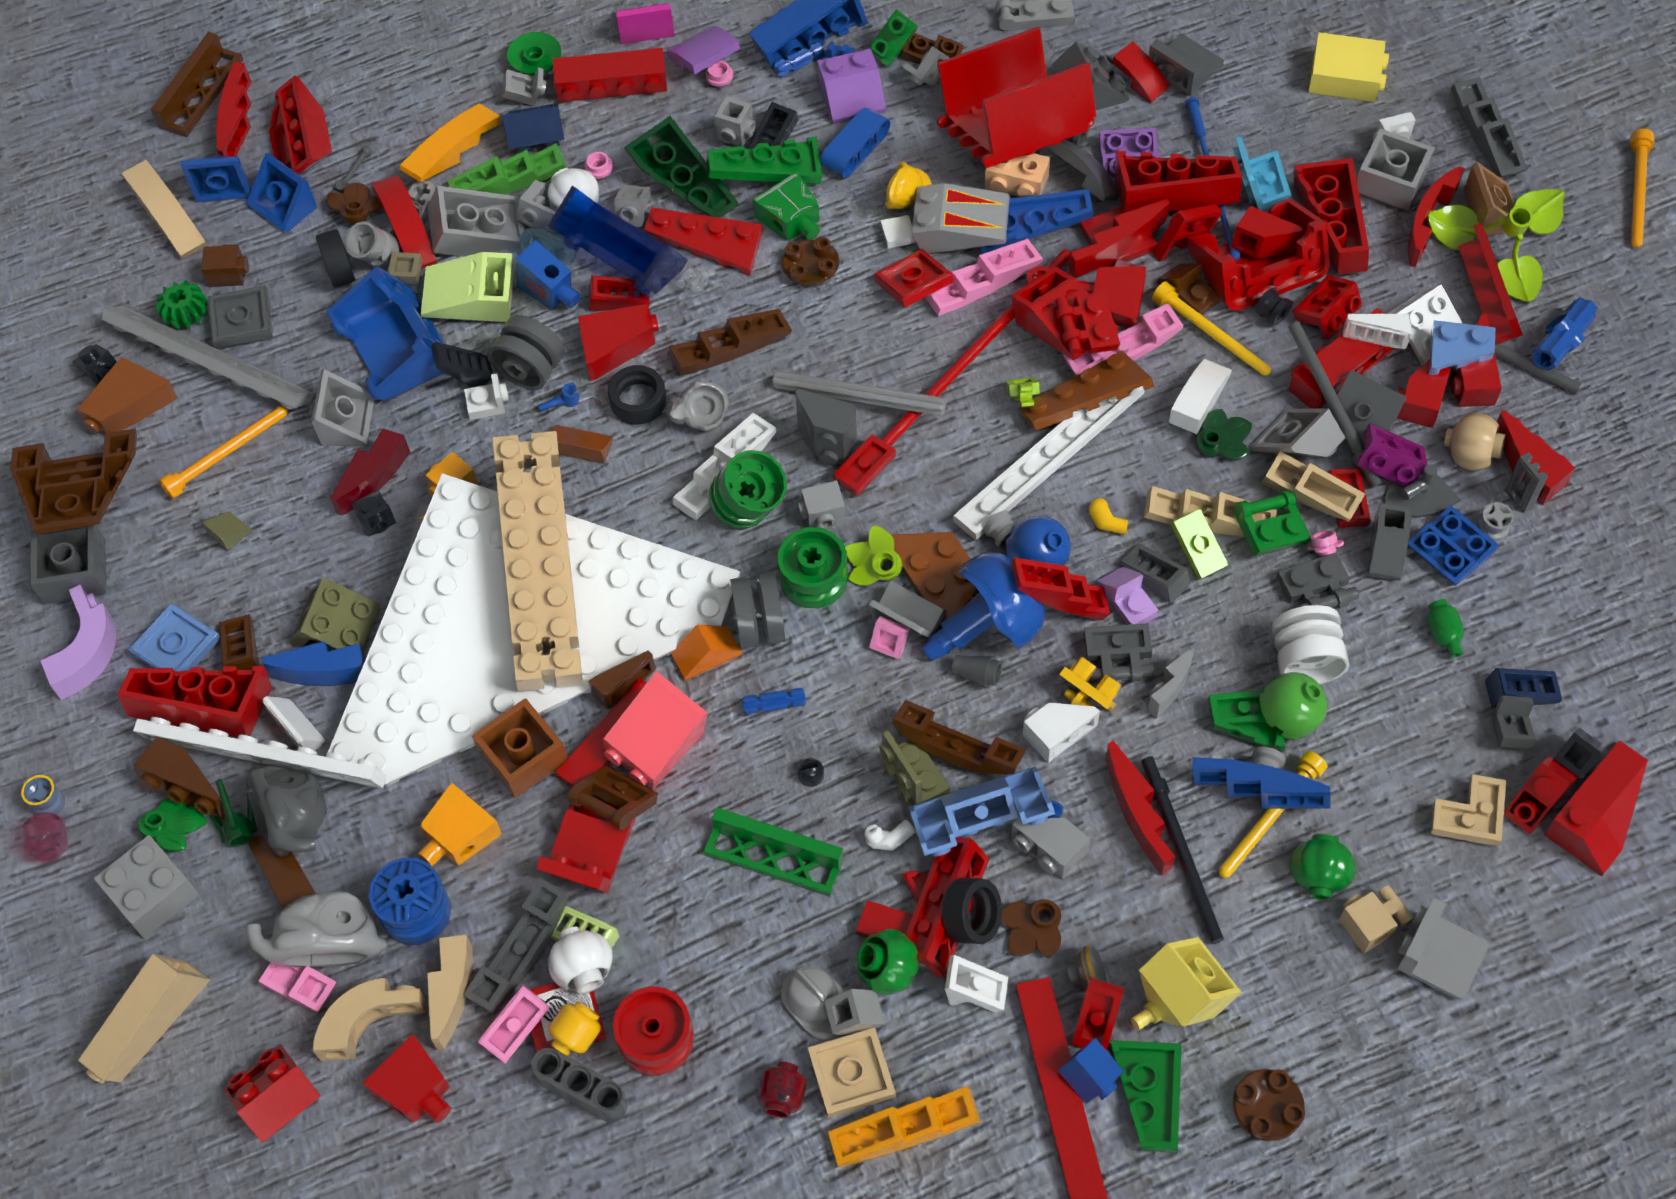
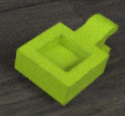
M1035 377L1005 380L1006 392L1009 397H1014V400L1020 401L1021 407L1034 406L1032 395L1040 394L1039 381Z

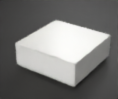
M909 215L881 220V229L888 249L916 243L912 235V224Z

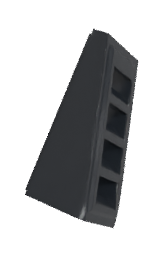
M771 102L747 149L755 148L759 143H768L769 146L782 145L783 141L788 139L799 120L797 111ZM778 119L783 121L784 124L782 125L774 121ZM770 127H773L780 130V132L776 133L769 129ZM768 135L770 137L775 138V141L773 142L768 139H765L764 136Z
M439 342L432 344L434 360L438 370L471 387L483 386L492 380L491 374H493L486 355Z

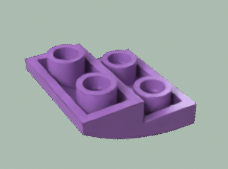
M710 26L667 50L666 53L681 69L687 67L691 72L697 74L740 50L739 40L724 29Z
M1156 128L1099 131L1101 165L1109 174L1113 183H1116V151H1126V156H1140L1141 152L1153 153L1152 157H1160L1157 148Z

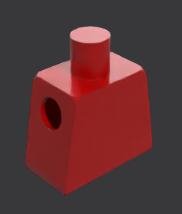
M1145 266L1099 267L1095 283L1078 281L1089 294L1105 292L1115 324L1126 328H1131L1138 324L1146 282Z
M413 1034L363 1082L364 1086L375 1098L413 1123L425 1113L435 1123H439L451 1111V1106L442 1098L450 1086Z

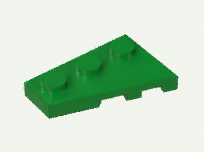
M1110 1040L1115 1060L1124 1071L1120 1078L1141 1150L1178 1153L1182 1045L1177 1043Z

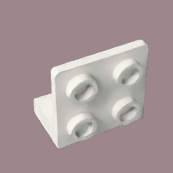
M1441 284L1420 291L1387 313L1409 314L1411 324L1409 343L1421 365L1430 359L1431 327L1433 321L1462 323Z

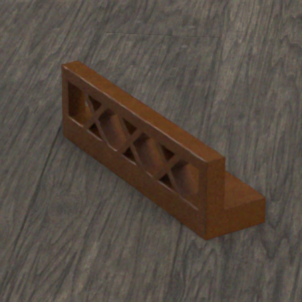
M208 32L151 108L158 127L188 137L223 89L234 61L240 63L243 61L242 55L222 48L218 35ZM221 58L231 60L228 65L216 67ZM217 77L214 84L202 86L205 80ZM203 96V100L199 104L188 106L191 99ZM189 116L184 126L174 124L177 119Z

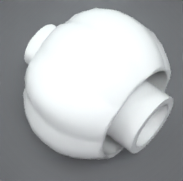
M563 168L557 171L552 176L551 183L548 186L549 206L552 210L571 219H588L594 214V207L599 200V186L595 177L583 169Z
M570 927L562 931L559 935L560 940L552 946L548 958V968L552 980L562 988L577 991L580 994L598 989L603 985V979L609 974L612 965L613 953L609 942L596 932L580 931L578 927Z

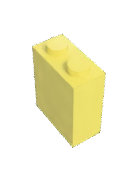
M1319 32L1314 50L1308 93L1376 102L1378 91H1384L1387 74H1382V70L1386 71L1389 54L1384 53L1386 41Z

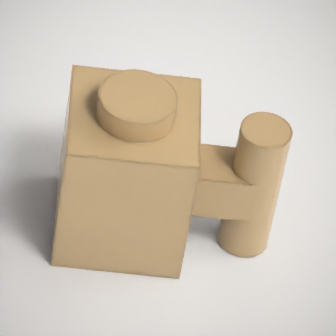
M1389 885L1383 887L1378 892L1385 902L1383 904L1372 891L1364 897L1357 894L1343 905L1344 910L1339 921L1363 954L1392 937L1398 926L1393 919L1394 916H1396L1403 927L1414 920V917Z

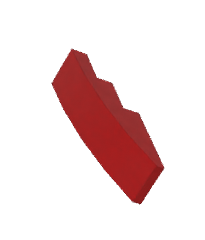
M234 61L224 84L216 123L217 151L219 156H237L251 128L246 114L251 106L247 90L252 82L245 63Z
M1168 199L1114 216L1112 228L1092 234L1090 246L1070 253V274L1074 278H1078L1095 271L1099 267H1103L1127 254L1148 239L1167 221Z
M1013 558L1011 560L1017 589L1034 600L1078 616L1104 620L1110 615L1104 587L1087 584L1086 576L1069 574L1068 568L1065 565L1021 558Z
M1111 741L1108 743L1105 758L1113 790L1125 820L1141 849L1162 876L1172 869L1175 855L1160 838L1165 822L1150 805L1154 789L1118 745Z

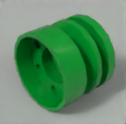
M747 450L736 454L717 474L710 485L709 503L713 513L724 524L733 528L748 529L757 526L783 500L787 490L786 476L781 465L772 456L762 451Z

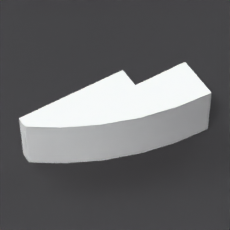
M1204 359L1195 369L1171 408L1169 423L1197 434L1207 414L1212 411L1232 370Z

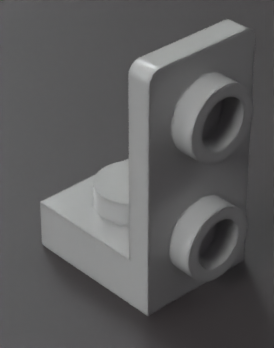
M535 180L519 199L516 220L567 243L571 236L573 220L545 206L547 200L544 197L546 184Z

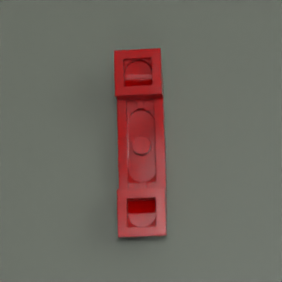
M1459 166L1444 174L1429 188L1422 198L1408 239L1410 266L1416 268L1427 247L1432 232L1431 228L1425 226L1428 221L1429 212L1434 210L1437 203L1449 206L1459 188L1465 170L1464 167Z
M395 175L371 183L380 207H383L397 238L401 253L421 254L423 259L421 269L437 264V259L433 253V248L421 218L401 178Z

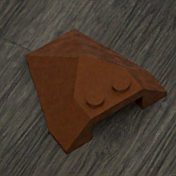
M136 429L105 433L103 452L51 460L44 443L13 448L10 470L35 534L98 525L101 522L136 454Z

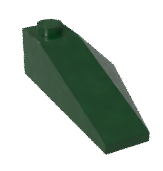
M671 116L624 147L642 172L706 215L722 218L739 206L738 201L720 179L708 178L707 162Z

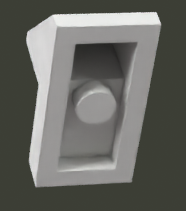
M956 955L950 956L945 984V992L949 1004L954 1006L970 1002L995 1013L1004 1010L1008 977Z

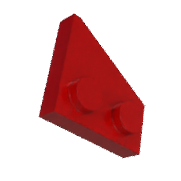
M1216 204L1177 211L1171 217L1170 225L1153 255L1159 262L1167 259L1170 249L1177 246L1180 250H1183L1189 246L1187 237L1204 231L1211 233L1223 211Z

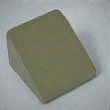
M231 512L208 519L203 523L207 533L227 551L251 532V529Z

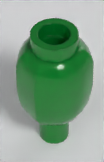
M1446 599L1430 603L1428 605L1430 612L1427 614L1426 621L1434 639L1439 644L1448 648L1451 658L1463 655L1460 641L1464 635V628L1458 610L1448 605Z

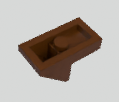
M1200 263L1178 264L1157 279L1159 285L1167 281L1175 287V292L1179 294L1178 298L1201 315L1216 306L1220 300L1219 295L1200 279L1202 264Z

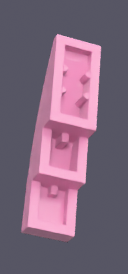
M1029 239L981 254L976 264L952 272L953 283L925 297V299L936 314L941 316L981 299L1011 283L1041 264L1043 258Z

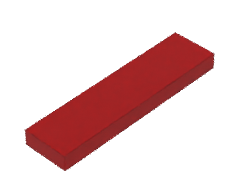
M640 678L555 772L560 780L572 788L580 781L611 763L604 755L603 739L646 685L645 681Z

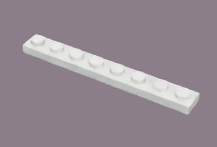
M1143 387L1128 391L1130 396L1117 400L1116 396L1101 401L1099 402L1100 407L1091 411L1081 409L1074 411L1072 418L1062 421L954 515L953 522L974 540H977L984 534L983 529L989 519L1001 511L1009 512L1139 399L1145 392Z
M151 717L150 721L137 719L133 729L134 732L149 741H154L156 737H159L183 748L266 765L304 770L314 775L382 789L387 777L377 769L376 763L369 760L358 759L357 763L348 762L346 757L335 753H328L327 757L319 756L316 751L306 747H298L297 751L287 749V745L276 741H268L267 745L258 743L257 739L246 735H239L238 739L230 738L228 733L217 729H209V732L206 733L199 731L200 728L187 723H180L179 727L171 726V722L158 717Z

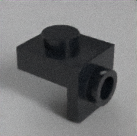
M97 344L82 349L78 353L79 357L72 361L76 368L88 375L96 386L117 362L107 349Z

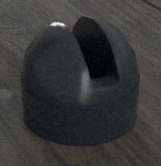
M806 758L800 763L798 767L800 782L805 786L814 787L823 781L824 767L819 760Z

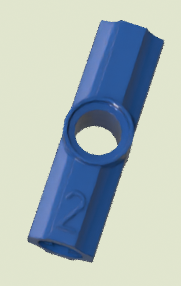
M1582 297L1573 300L1562 315L1552 320L1545 327L1546 335L1532 351V361L1537 368H1544L1547 371L1556 368L1568 352L1574 350L1584 341L1585 336L1583 332L1596 317L1597 307L1592 300H1586Z

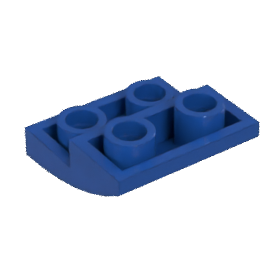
M1450 505L1432 523L1428 522L1408 542V547L1456 586L1498 550L1499 544Z

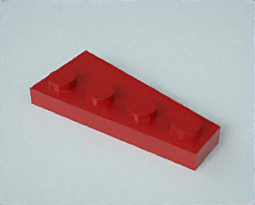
M651 207L644 231L647 238L676 249L680 247L688 249L692 252V255L703 258V256L717 260L718 265L729 268V266L738 268L742 274L750 276L762 237L763 226L758 223Z

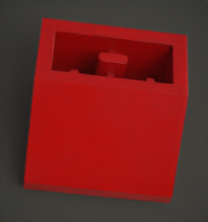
M281 1044L275 1049L271 1048L262 1053L255 1065L246 1072L241 1071L229 1080L228 1086L223 1089L237 1113L262 1143L321 1097Z

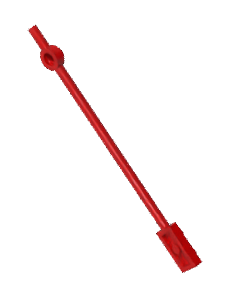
M1063 249L1047 267L1036 266L1029 270L1026 285L1054 267L1061 269L1070 260L1071 252ZM1012 303L924 395L939 397L1013 320L1014 311ZM908 411L882 439L871 434L833 474V481H837L840 486L858 497L896 457V450L891 446L923 413Z

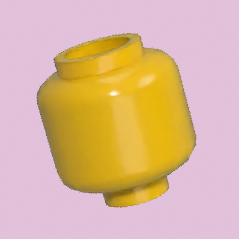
M576 1001L575 1004H564L548 1027L550 1035L554 1038L551 1045L566 1056H569L572 1051L577 1054L585 1053L601 1031V1025L597 1021L600 1016L580 1001Z

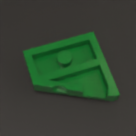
M1265 690L1209 695L1208 705L1213 730L1259 746L1270 747L1279 752H1284L1285 749L1284 737L1280 735L1283 731L1276 725L1271 728L1261 712L1259 698L1260 694Z

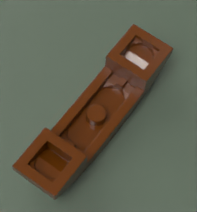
M907 700L904 701L893 718L892 725L918 747L948 763L969 770L990 774H1014L1026 752L1025 748L995 737L990 745L933 722L934 711Z
M262 834L248 841L258 864L283 908L300 897L316 894L292 852H289L284 857L278 856L267 845Z

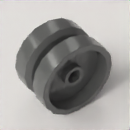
M523 315L511 316L502 328L501 336L496 337L487 351L488 360L499 374L513 384L530 390L542 389L552 373L551 369L556 368L565 354L564 344L549 327L538 320Z
M775 572L758 575L756 579L758 595L755 596L752 595L751 583L747 577L730 579L733 599L730 600L734 628L738 629L741 649L758 645L759 634L757 626L763 625L765 639L769 644L785 642L784 624Z

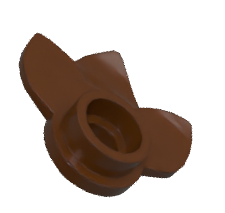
M359 182L347 185L344 193H328L327 195L329 208L340 212L344 222L351 226L358 222H366L370 213L382 209L376 196H370L368 187Z
M1040 899L1032 904L1016 901L1002 909L1001 924L1012 929L1008 941V949L1011 955L1025 956L1038 949L1043 956L1050 958L1057 952L1062 938L1058 929L1061 922V911L1057 904L1047 899ZM1046 913L1050 916V920L1042 922L1038 919V915Z

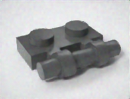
M1337 553L1278 571L1276 577L1289 603L1302 600L1303 604L1297 605L1295 608L1311 605L1342 608L1348 606L1350 601L1359 599V592L1356 587L1346 590L1341 588V586L1348 584L1350 577ZM1326 591L1329 593L1328 596L1322 598L1315 596Z
M1148 623L1084 627L1083 634L1087 661H1100V667L1094 671L1089 681L1102 680L1106 674L1112 679L1130 678L1132 682L1141 681L1145 677H1154V665H1141L1140 658H1151L1152 656ZM1129 659V666L1112 667L1111 660Z

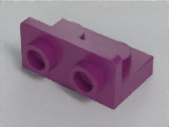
M1371 423L1363 432L1366 448L1357 460L1359 467L1404 487L1420 478L1424 468L1428 465L1423 446Z

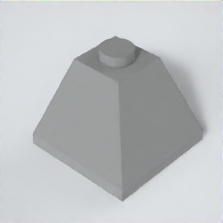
M1286 409L1250 448L1255 452L1279 454L1281 451L1287 455L1325 458L1336 452L1337 446L1345 439V436L1329 409Z

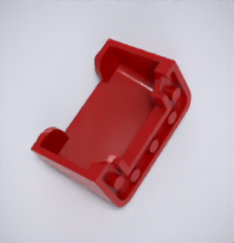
M1288 198L1274 204L1268 213L1304 228L1301 239L1296 241V253L1257 259L1238 251L1240 258L1235 262V258L1229 254L1228 243L1218 247L1216 237L1207 231L1187 237L1189 251L1195 262L1202 264L1201 271L1214 291L1219 295L1222 303L1231 310L1238 311L1257 304L1261 297L1271 288L1277 290L1279 295L1324 277L1330 267L1327 223L1293 199Z

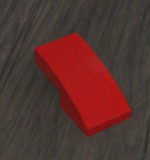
M1133 41L1114 55L1112 64L1132 80L1130 87L1150 104L1169 89L1170 85L1160 69Z

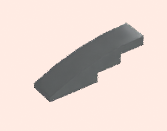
M1480 77L1453 84L1450 89L1473 139L1497 176L1503 178L1525 172L1528 168L1508 118L1502 119L1494 97H1487Z

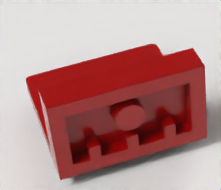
M568 809L565 812L550 857L540 856L536 869L608 894L629 830L626 828L621 831L613 827L610 822Z

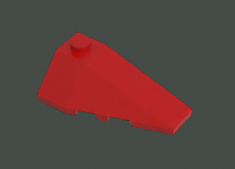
M1619 740L1555 817L1544 835L1596 873L1603 876L1623 850L1648 759Z

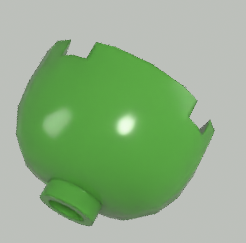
M1289 672L1277 676L1264 686L1265 691L1260 694V708L1266 722L1271 728L1276 725L1283 731L1280 735L1284 738L1292 740L1305 738L1313 733L1325 720L1328 708L1327 697L1318 682L1307 674Z

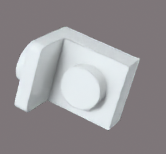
M1412 112L1380 119L1377 130L1373 135V140H1375L1379 129L1410 139L1416 121Z
M497 373L491 374L493 384L464 389L470 420L506 413L504 401L509 400L506 383L500 384Z

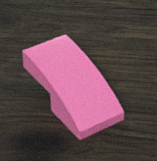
M271 962L258 981L263 987L316 1013H319L337 984L336 981L309 966L283 967Z

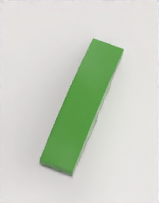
M556 143L532 156L528 150L503 162L496 156L448 180L449 187L508 194L531 186L535 180L543 182L550 179L557 171L567 168L562 151Z

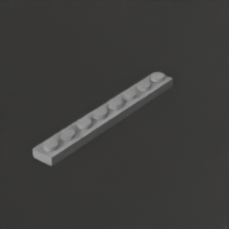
M118 306L104 308L101 320L112 324L115 330L130 332L136 335V339L139 341L154 343L160 346L159 349L163 352L178 354L184 357L183 360L187 363L202 365L208 368L207 371L211 374L226 376L232 379L231 382L237 386L252 388L261 397L280 401V405L285 408L298 409V407L309 405L312 402L313 392L129 308Z

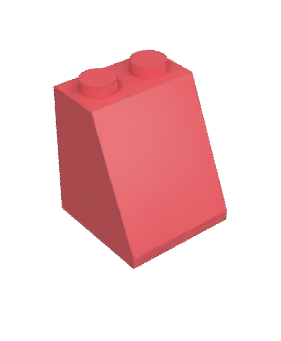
M656 671L604 737V755L616 766L622 764L630 771L629 775L633 780L644 786L646 784L654 790L703 736L707 712Z

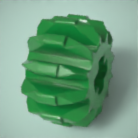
M187 280L183 281L180 285L174 281L173 286L170 288L163 286V293L156 295V311L168 327L173 325L174 328L179 330L182 326H186L190 329L192 323L201 324L200 317L207 315L206 307L208 306V301L205 294L202 293L197 284L191 285Z

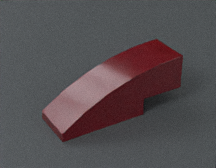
M382 428L369 452L357 449L330 497L338 515L343 516L353 510L351 503L380 490L397 472L410 453L404 435Z

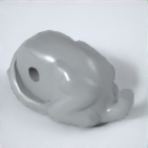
M321 892L300 897L289 903L277 915L271 939L263 938L260 924H249L246 926V936L251 948L265 960L283 967H331L354 964L378 955L387 946L386 940L380 938L377 934L376 925L369 909L357 897L347 892Z

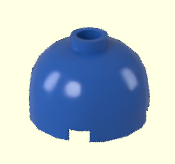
M1032 516L1016 523L1012 527L1011 536L1006 541L1007 557L1010 559L1021 558L1059 565L1067 563L1071 551L1070 537L1066 529L1057 520L1048 516Z

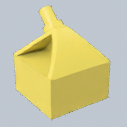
M1199 937L1167 943L1139 970L1148 1003L1143 1006V1011L1131 1018V1022L1137 1030L1142 1029L1151 1022L1156 1024L1159 1021L1181 1027L1215 1018L1242 992Z

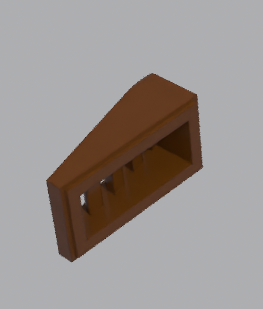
M250 614L219 622L222 669L226 666H237L238 670H252L253 666H260ZM244 630L242 633L229 636L231 633Z
M647 650L595 676L588 681L592 695L608 710L611 709L640 678L644 681L656 671L653 655Z

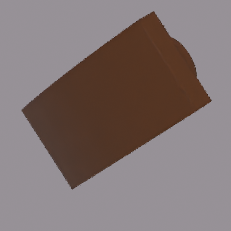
M914 33L905 45L900 58L920 64L922 57L932 46L951 58L960 55L964 45L941 35H938L937 40L934 41Z

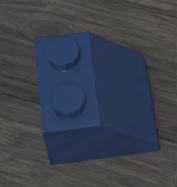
M558 103L508 111L502 114L509 149L515 148L516 153H521L525 150L532 151V145L543 144V148H548L556 143L560 146L559 141L565 140Z

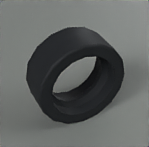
M338 229L317 234L315 236L333 287L336 288L355 282L356 279Z
M632 365L618 371L609 382L608 397L613 413L621 421L630 424H644L657 418L666 406L665 384L661 375L653 368L644 365ZM635 384L650 386L655 391L653 398L641 405H629L620 400L622 391Z
M959 878L953 881L946 890L942 904V919L948 936L959 943L985 944L991 941L998 932L1002 918L1001 898L996 886L988 879ZM973 895L976 913L971 927L968 912L969 903Z

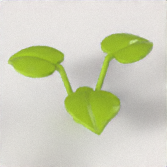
M1543 189L1526 193L1517 199L1506 218L1500 217L1498 221L1484 228L1487 233L1501 225L1507 236L1515 238L1512 259H1503L1497 265L1508 295L1521 302L1533 301L1539 294L1543 281L1542 268L1534 257L1526 255L1518 258L1523 234L1527 229L1538 235H1547L1557 230L1563 219L1564 190ZM1449 205L1429 212L1428 223L1432 229V234L1446 248L1460 251L1459 245L1472 241L1474 236H1477L1474 226L1478 224L1477 215L1469 207Z

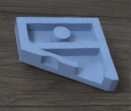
M1434 320L1431 327L1429 375L1439 374L1440 369L1455 366L1458 369L1468 366L1472 362L1480 363L1491 360L1495 352L1496 328Z

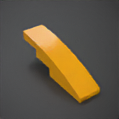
M480 103L473 106L439 128L420 144L400 164V170L419 182H423L460 163V153L480 143V134L499 125L500 115Z
M965 1086L935 1099L929 1096L898 1109L892 1106L828 1131L837 1165L842 1167L949 1135L979 1124L981 1120L971 1089Z

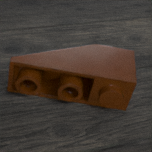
M156 737L133 765L139 779V784L149 792L157 791L168 796L175 803H186L193 806L206 816L212 814L224 819L226 814L219 795L185 748Z

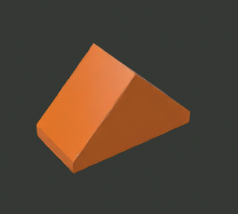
M696 625L676 646V649L671 652V656L684 680H688L742 655V651L729 627Z

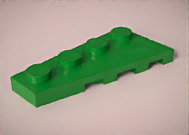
M808 137L806 142L796 143L792 139L784 140L782 145L769 146L768 143H759L752 149L735 146L707 151L706 161L708 178L781 182L797 172L805 184H821L822 181L817 137Z

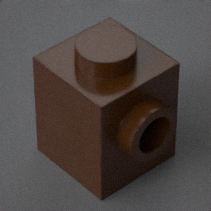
M239 245L203 247L201 271L209 287L244 285V276L249 272V262L247 256L242 255Z

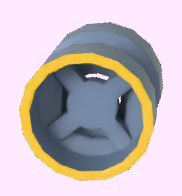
M33 776L24 783L21 789L23 800L39 817L51 818L62 811L65 805L64 794L48 776Z

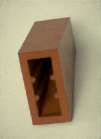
M121 357L77 408V411L83 420L82 425L93 434L99 432L105 435V433L123 431L170 404L177 398V395L168 379Z

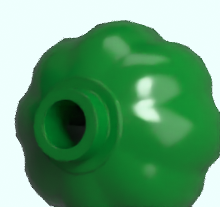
M1328 834L1312 835L1310 840L1302 842L1293 851L1290 869L1296 882L1302 888L1310 891L1311 898L1329 900L1331 899V894L1346 889L1352 883L1356 873V863L1349 849L1344 844L1339 843L1338 837Z
M885 929L871 934L865 939L857 953V971L860 979L870 990L879 995H892L896 992L904 991L912 983L919 969L917 947L904 933L896 929Z

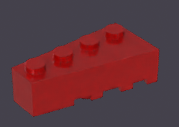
M1353 158L1294 165L1293 188L1303 207L1327 223L1330 260L1337 274L1367 272L1369 245Z
M237 666L223 667V670L205 671L203 667H190V670L174 671L173 668H130L117 696L128 717L149 721L151 717H158L171 722L170 725L180 726V723H187L200 728V731L209 732V729H217L228 733L231 737L238 738L239 735L251 736L264 707L263 698L269 695L272 686L265 666H253L252 670H238Z

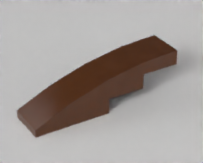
M780 309L727 319L725 327L698 332L696 341L671 345L667 354L680 376L707 369L754 352L791 334L792 329Z

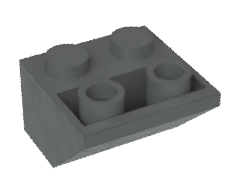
M1075 42L1052 63L1056 73L1086 62L1090 64L1096 110L1122 104L1130 99L1125 90L1126 83L1117 74L1116 66L1112 64L1113 59L1107 54L1103 56L1097 53L1089 45L1086 47Z

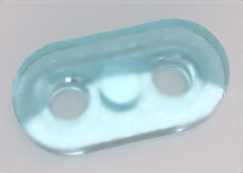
M529 228L520 237L522 251L538 237L541 245L565 266L571 264L576 257L575 245L569 238L543 228ZM561 247H564L566 250L565 256L560 252Z

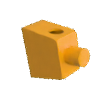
M451 783L421 823L420 827L429 842L417 854L424 862L429 863L431 867L444 855L456 865H461L497 839L502 832L497 820Z

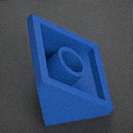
M265 153L246 204L283 232H289L313 212L317 205L308 181L271 154Z

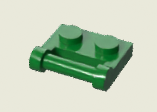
M1284 490L1279 492L1277 496L1253 502L1244 500L1234 504V515L1254 557L1306 544L1311 539L1296 507L1295 494L1291 490ZM1280 508L1283 515L1254 522L1252 517L1253 514Z

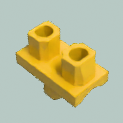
M1082 656L1070 669L1064 667L1059 675L1081 690L1078 694L1070 688L1066 690L1064 696L1072 701L1071 705L1094 706L1087 701L1090 696L1110 712L1114 709L1116 703L1113 700L1117 696L1121 684L1106 674L1096 688L1091 686L1087 681L1097 667Z

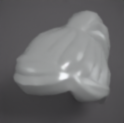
M697 380L687 387L680 397L673 396L669 399L666 413L670 420L677 425L687 424L694 429L702 431L714 430L723 421L729 403L728 395L722 387L714 383Z

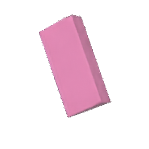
M522 984L480 1036L478 1043L506 1063L550 1007Z

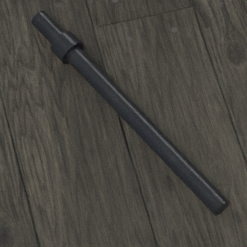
M1146 757L1141 760L1149 784L1154 789L1153 799L1156 800L1209 940L1211 944L1219 943L1224 938L1169 799L1170 789L1166 779L1161 778L1154 757Z

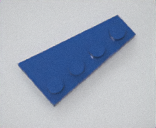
M1089 189L1010 198L1006 244L981 247V254L1092 219L1093 208Z

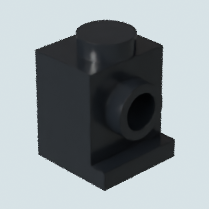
M1579 728L1571 735L1553 759L1580 779H1583L1602 756L1603 752L1599 749L1602 743Z

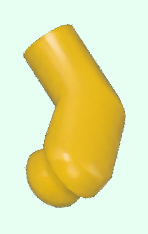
M1102 498L1094 499L1089 505V514L1096 527L1100 530L1126 535L1129 520L1113 517L1106 500Z

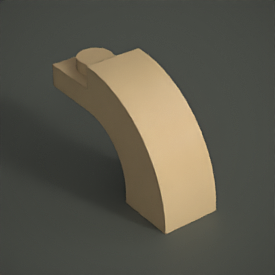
M386 978L374 979L359 984L340 996L324 1014L315 1034L313 1052L320 1061L356 1059L358 1040L371 1023L386 1016L426 1013V998L421 990L416 989L414 986H398L392 991Z

